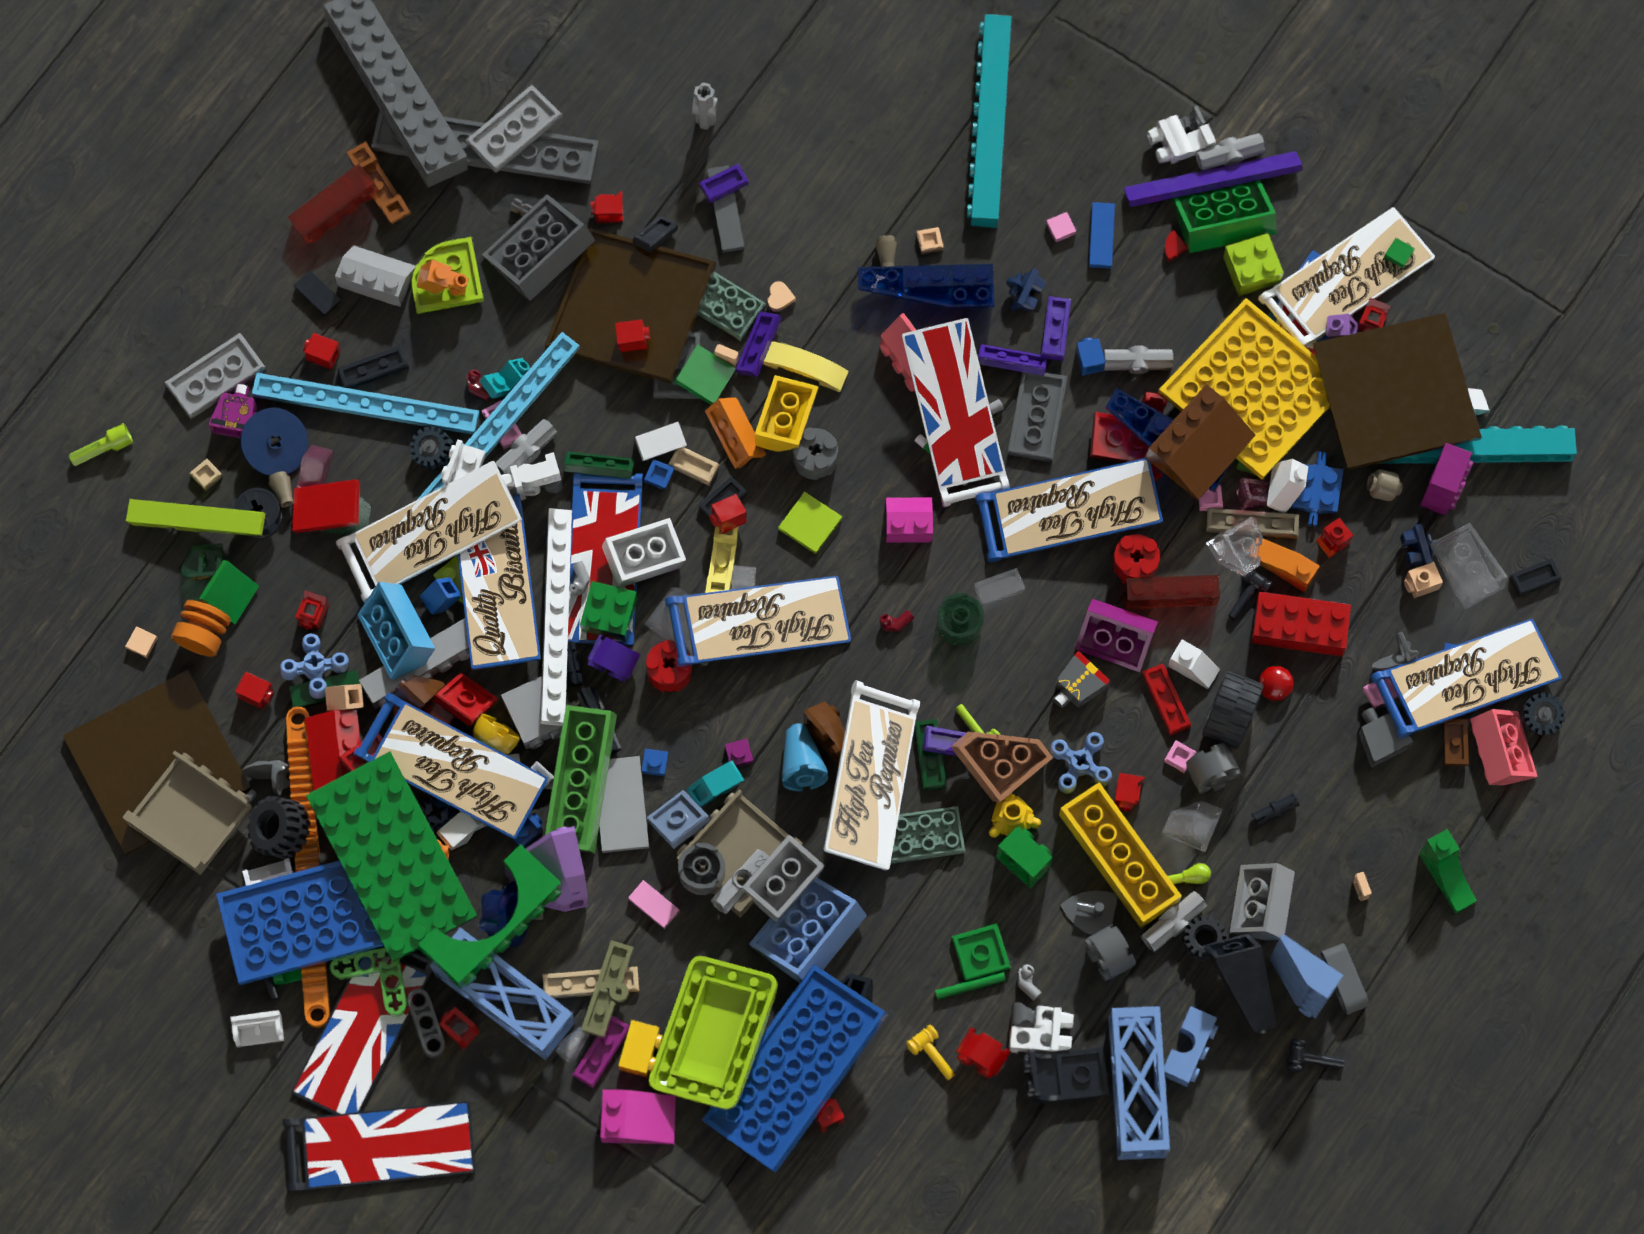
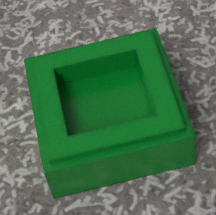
M1395 238L1383 258L1403 269L1415 248Z

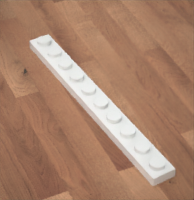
M552 508L548 510L541 724L563 726L566 707L572 510Z

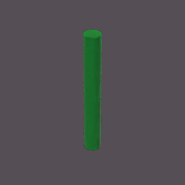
M1001 972L935 990V994L938 1000L1006 981L1005 974Z

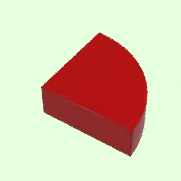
M1175 231L1169 234L1165 242V256L1168 262L1187 250V246Z

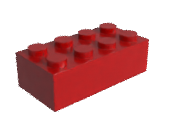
M1259 592L1255 605L1251 644L1343 656L1347 646L1351 604Z

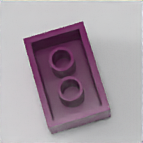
M1448 443L1445 444L1420 506L1443 515H1447L1449 508L1454 510L1473 464V461L1469 460L1472 452Z

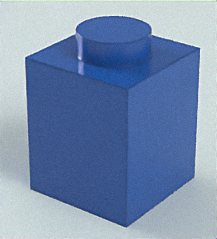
M1085 338L1078 342L1076 345V355L1082 376L1104 371L1105 359L1099 338Z
M448 577L436 579L420 595V598L432 615L446 612L462 594L452 579Z

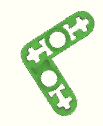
M386 948L355 953L332 961L330 969L332 974L338 979L380 973L384 1005L387 1012L394 1017H399L406 1012L407 999L400 959L394 962L391 960L390 965H387L386 961L378 962L380 967L376 968L374 955H378L377 958L379 960L385 959L386 954H388ZM364 957H368L372 961L371 967L366 970L359 968V961ZM354 959V966L357 970L356 972H353L352 967L345 968L343 974H341L339 970H336V968L339 967L340 962H343L345 966L352 965L350 960ZM390 976L398 977V986L388 988L386 986L387 978ZM401 991V994H396L398 1002L402 1003V1005L399 1006L398 1011H395L390 1007L394 1003L393 996H387V993L395 994Z

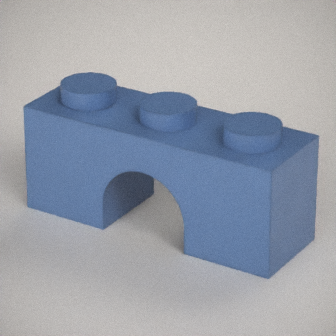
M1190 1006L1179 1033L1191 1039L1193 1049L1187 1053L1171 1050L1164 1066L1166 1078L1186 1087L1189 1081L1195 1082L1200 1070L1196 1068L1199 1059L1204 1061L1209 1049L1205 1044L1208 1038H1214L1218 1026L1214 1025L1216 1017Z

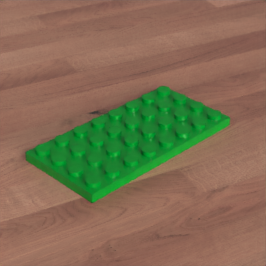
M391 751L306 795L393 962L419 949L418 944L434 928H437L443 934H447L478 917Z

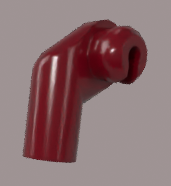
M478 370L469 371L466 377L469 392L485 401H489L490 395L479 382L481 380L480 372Z
M906 610L898 618L883 614L879 622L884 630L901 631L914 619V616L910 611Z

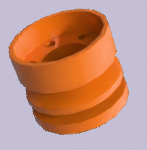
M187 600L183 606L186 611L183 610L180 613V617L186 622H177L170 637L176 644L200 655L214 657L222 642L216 635H224L226 633L225 627L229 626L231 619L227 614L209 604Z

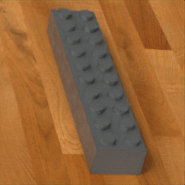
M333 0L324 4L326 22L426 186L431 187L466 171V153L371 0Z

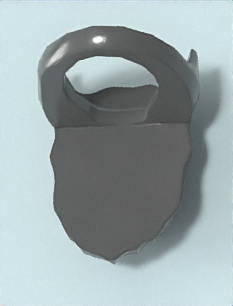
M1398 632L1396 638L1399 653L1379 659L1373 663L1372 669L1385 671L1418 659L1417 655L1419 652L1411 650V642L1406 641L1402 632Z
M280 760L257 761L243 769L242 774L250 778L272 779V788L276 796H280L284 788L290 787V781L286 777L289 767Z

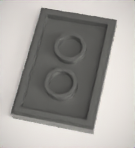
M700 333L690 334L672 384L654 379V398L699 399V397L676 384L675 380L696 346L700 345Z

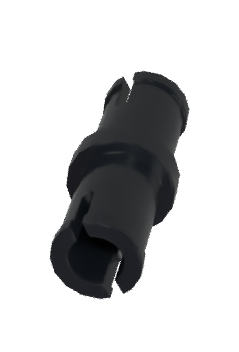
M1291 793L1276 802L1273 800L1269 802L1268 806L1251 813L1252 817L1255 818L1253 819L1255 824L1259 827L1261 824L1275 817L1279 819L1283 813L1299 807L1300 804L1296 801L1298 800L1296 795Z

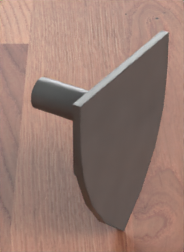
M1094 890L1082 892L1070 897L1060 906L1067 918L1076 927L1085 933L1093 935L1112 924L1118 896L1116 893Z

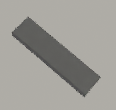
M729 165L707 169L708 178L728 169ZM733 192L713 202L722 253L745 249L735 194Z

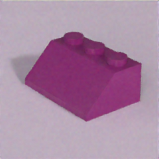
M1092 599L1075 650L1140 672L1158 622Z

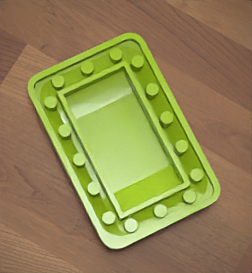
M704 956L692 959L687 968L657 1053L654 1068L651 1070L649 1077L650 1085L657 1091L720 1109L728 1110L736 1106L767 1024L777 991V980L765 972Z

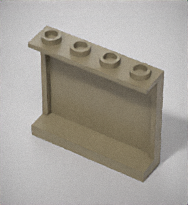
M174 751L175 760L135 811L132 813L128 810L122 818L133 829L201 875L251 811L252 806L248 802L250 798L240 790L237 792L231 790V785L222 778L217 780L212 777L213 773L205 766L201 765L200 768L194 764L195 760L188 754L183 753L180 755Z
M740 789L735 794L732 792L725 799L724 807L720 811L716 809L709 817L711 821L704 828L702 827L693 834L692 837L694 839L689 845L685 843L677 852L678 863L682 852L696 843H708L718 849L725 861V879L721 887L712 893L713 895L719 892L757 849L764 851L770 856L788 836L784 830L742 795ZM795 838V840L803 846V843L797 838ZM701 866L698 872L703 873V871H707L706 867ZM743 877L736 878L738 884L742 886L747 882ZM745 893L731 910L741 918L754 904V901Z

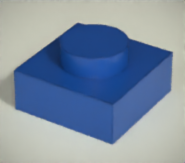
M653 459L644 482L666 490L674 468Z
M645 749L642 773L665 776L668 752Z

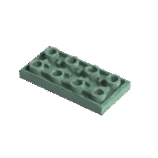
M714 272L698 315L741 341L757 319L759 312H762L765 308L766 303Z
M958 806L899 814L890 864L965 853Z

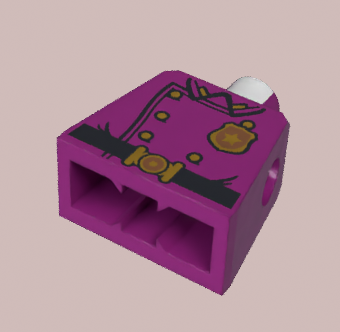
M237 384L234 394L223 393L209 422L212 433L240 438L245 423L257 411L255 400L248 397L250 389L248 386Z

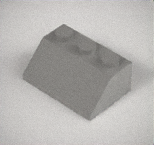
M353 246L343 256L335 278L338 287L401 307L416 266Z
M788 835L742 888L755 904L777 923L823 871L825 865Z
M1278 863L1241 865L1230 933L1241 936L1250 934L1253 938L1262 940H1279L1282 934L1285 935L1295 872Z

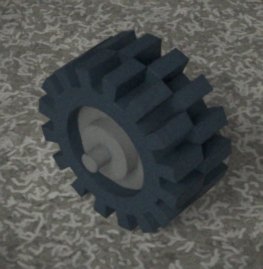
M431 426V429L424 427V432L421 430L417 431L419 436L416 437L414 435L412 439L415 442H410V446L413 448L410 449L413 460L426 470L430 468L432 471H436V467L439 469L444 468L442 464L445 463L447 465L449 463L447 459L453 441L444 431Z
M1539 693L1527 699V702L1522 706L1523 710H1521V715L1523 716L1521 720L1522 723H1525L1526 729L1531 730L1533 734L1549 735L1555 733L1557 729L1563 726L1561 724L1565 722L1564 714H1566V710L1563 709L1564 704L1559 701L1557 696L1554 697L1550 693Z

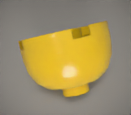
M481 714L473 729V737L505 755L509 754L521 739L519 734L504 723L501 725L495 722V718Z

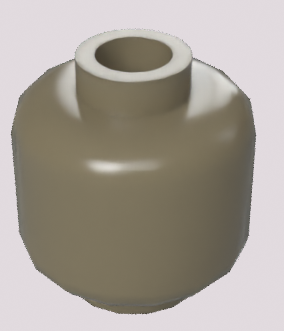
M1379 469L1368 477L1367 490L1373 498L1392 501L1396 495L1399 496L1401 494L1403 484L1400 482L1397 473Z

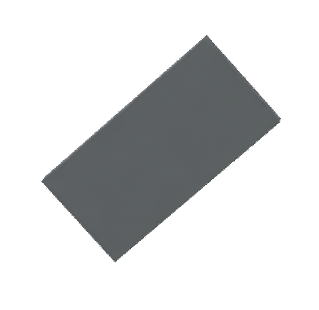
M1022 372L1007 455L1046 462L1053 461L1068 376L1045 372L1044 376Z

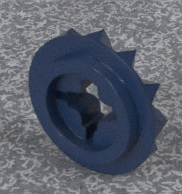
M429 796L424 802H421L420 808L433 832H438L456 816V809L433 796ZM434 805L438 810H444L441 812L442 821L436 816H431L434 813Z

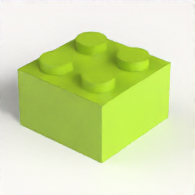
M1269 234L1226 246L1223 258L1238 296L1281 283L1284 272Z

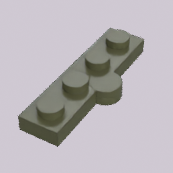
M611 940L581 1028L582 1032L605 1038L616 1003H622L628 998V988L623 984L634 947Z

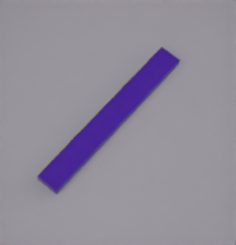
M1295 151L1124 187V195L1129 206L1133 207L1302 171V163Z

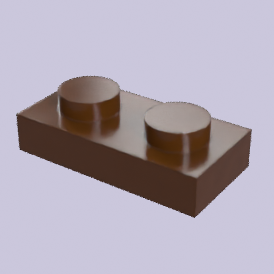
M1451 719L1443 722L1444 766L1467 767L1469 764L1467 719Z

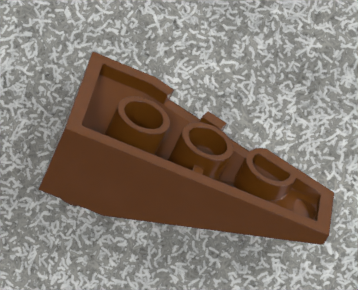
M824 701L804 711L803 725L809 728L810 733L839 766L845 730L839 718V711L833 705L829 706Z

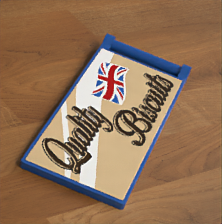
M520 494L513 495L512 499L522 518L521 522L458 554L470 661L473 670L541 659Z

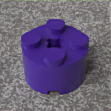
M599 634L587 659L589 660L588 665L602 672L607 668L610 670L608 675L625 682L626 678H630L641 654Z

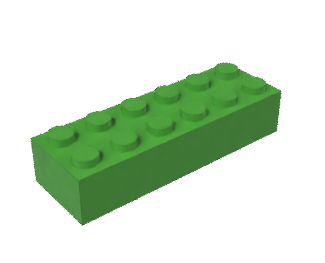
M566 705L545 836L560 827H574L579 851L595 854L617 715L607 710Z

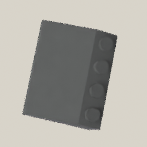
M546 195L482 255L523 296L531 301L586 250L595 239L580 220L549 195Z

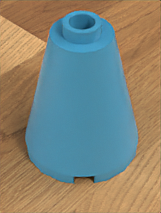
M793 724L786 730L782 768L783 786L793 791H803L802 787L810 786V789L822 786L828 780V770L809 728L803 724Z

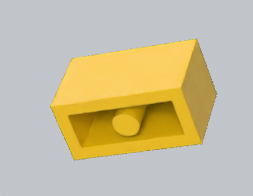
M631 1020L619 1062L620 1071L648 1077V1073L653 1070L656 1058L653 1057L655 1048H660L663 1035H660L659 1027Z

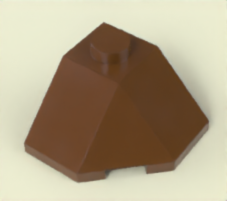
M414 675L408 681L404 678L395 689L398 692L395 696L422 710L445 684L442 681ZM395 705L393 706L394 716H396L400 709Z

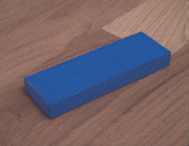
M1092 203L1089 267L1112 268L1115 204Z

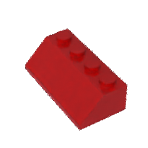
M333 710L304 719L312 792L348 773L338 758L361 742L357 710Z

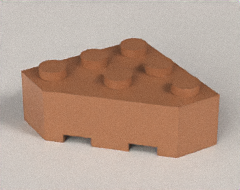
M967 732L950 746L991 800L995 802H1001L1053 758L1039 739Z

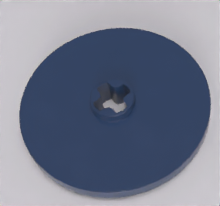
M268 408L255 413L247 420L241 432L240 446L247 463L259 473L271 476L274 473L283 471L288 474L297 469L304 461L308 451V436L302 422L295 415L283 409ZM270 437L272 439L276 437L278 438V446L275 445L272 447L270 445V443L272 442Z

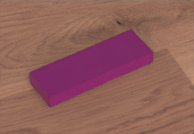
M612 1015L605 1038L596 1037L574 1071L573 1076L594 1088L626 1038L630 1026Z

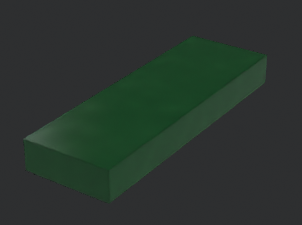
M568 451L563 471L631 479L635 459Z
M357 670L322 678L326 682L327 687L360 684ZM311 681L289 686L293 707L306 708L326 703V695L322 699L313 698L309 693V683Z
M938 719L915 721L923 791L946 788L942 753L923 750L924 728L926 726L939 728Z

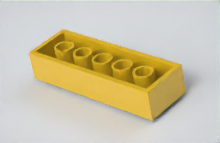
M1097 783L1061 807L1059 816L1140 928L1180 902L1181 894L1100 783Z

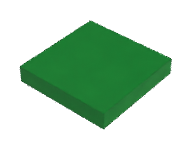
M697 345L676 378L675 383L712 405L718 399L736 368L700 345Z
M223 560L199 599L227 614L231 619L230 623L236 624L259 588V585L231 563Z
M997 923L952 936L965 982L1011 970Z

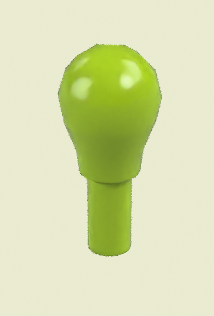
M1198 863L1182 871V873L1170 875L1168 878L1173 884L1182 882L1204 884L1210 879L1211 870L1207 865Z

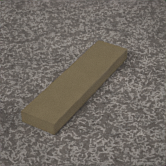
M1207 509L1206 532L1298 538L1299 514Z

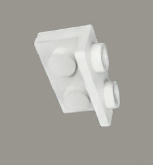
M457 440L456 445H452L449 452L450 462L448 466H444L441 473L444 486L482 467L486 452L464 445L463 441Z

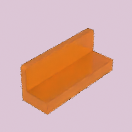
M737 398L718 399L705 410L734 468H741L752 458H760L766 455L763 448L756 446L755 432Z

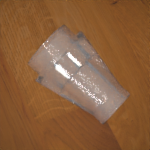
M580 1026L558 1043L556 1052L567 1062H571L573 1059L576 1060L586 1039L590 1036L589 1033L582 1032V1027Z

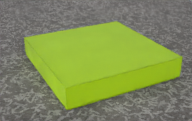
M804 492L780 524L778 530L814 554H817L842 520V516Z

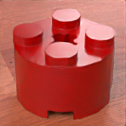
M1140 534L1125 536L1116 546L1112 565L1114 573L1124 584L1142 586L1155 576L1160 561L1157 543L1153 539ZM1134 558L1139 559V562H1134Z
M665 640L654 646L646 659L648 679L653 687L661 692H678L685 688L692 679L693 664L683 667L677 666L676 659L678 654L673 640ZM686 648L687 656H691ZM666 665H673L674 668L672 669V668L668 667V668L666 669L665 666H666Z
M970 1027L955 1051L958 1054L956 1059L966 1066L975 1065L978 1067L976 1072L988 1079L992 1075L997 1076L1011 1051L1007 1048L1004 1051L1001 1050L1003 1044L983 1032L981 1035L975 1034L976 1029Z

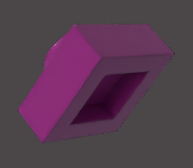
M747 739L725 744L729 762L733 761L736 767L753 763Z

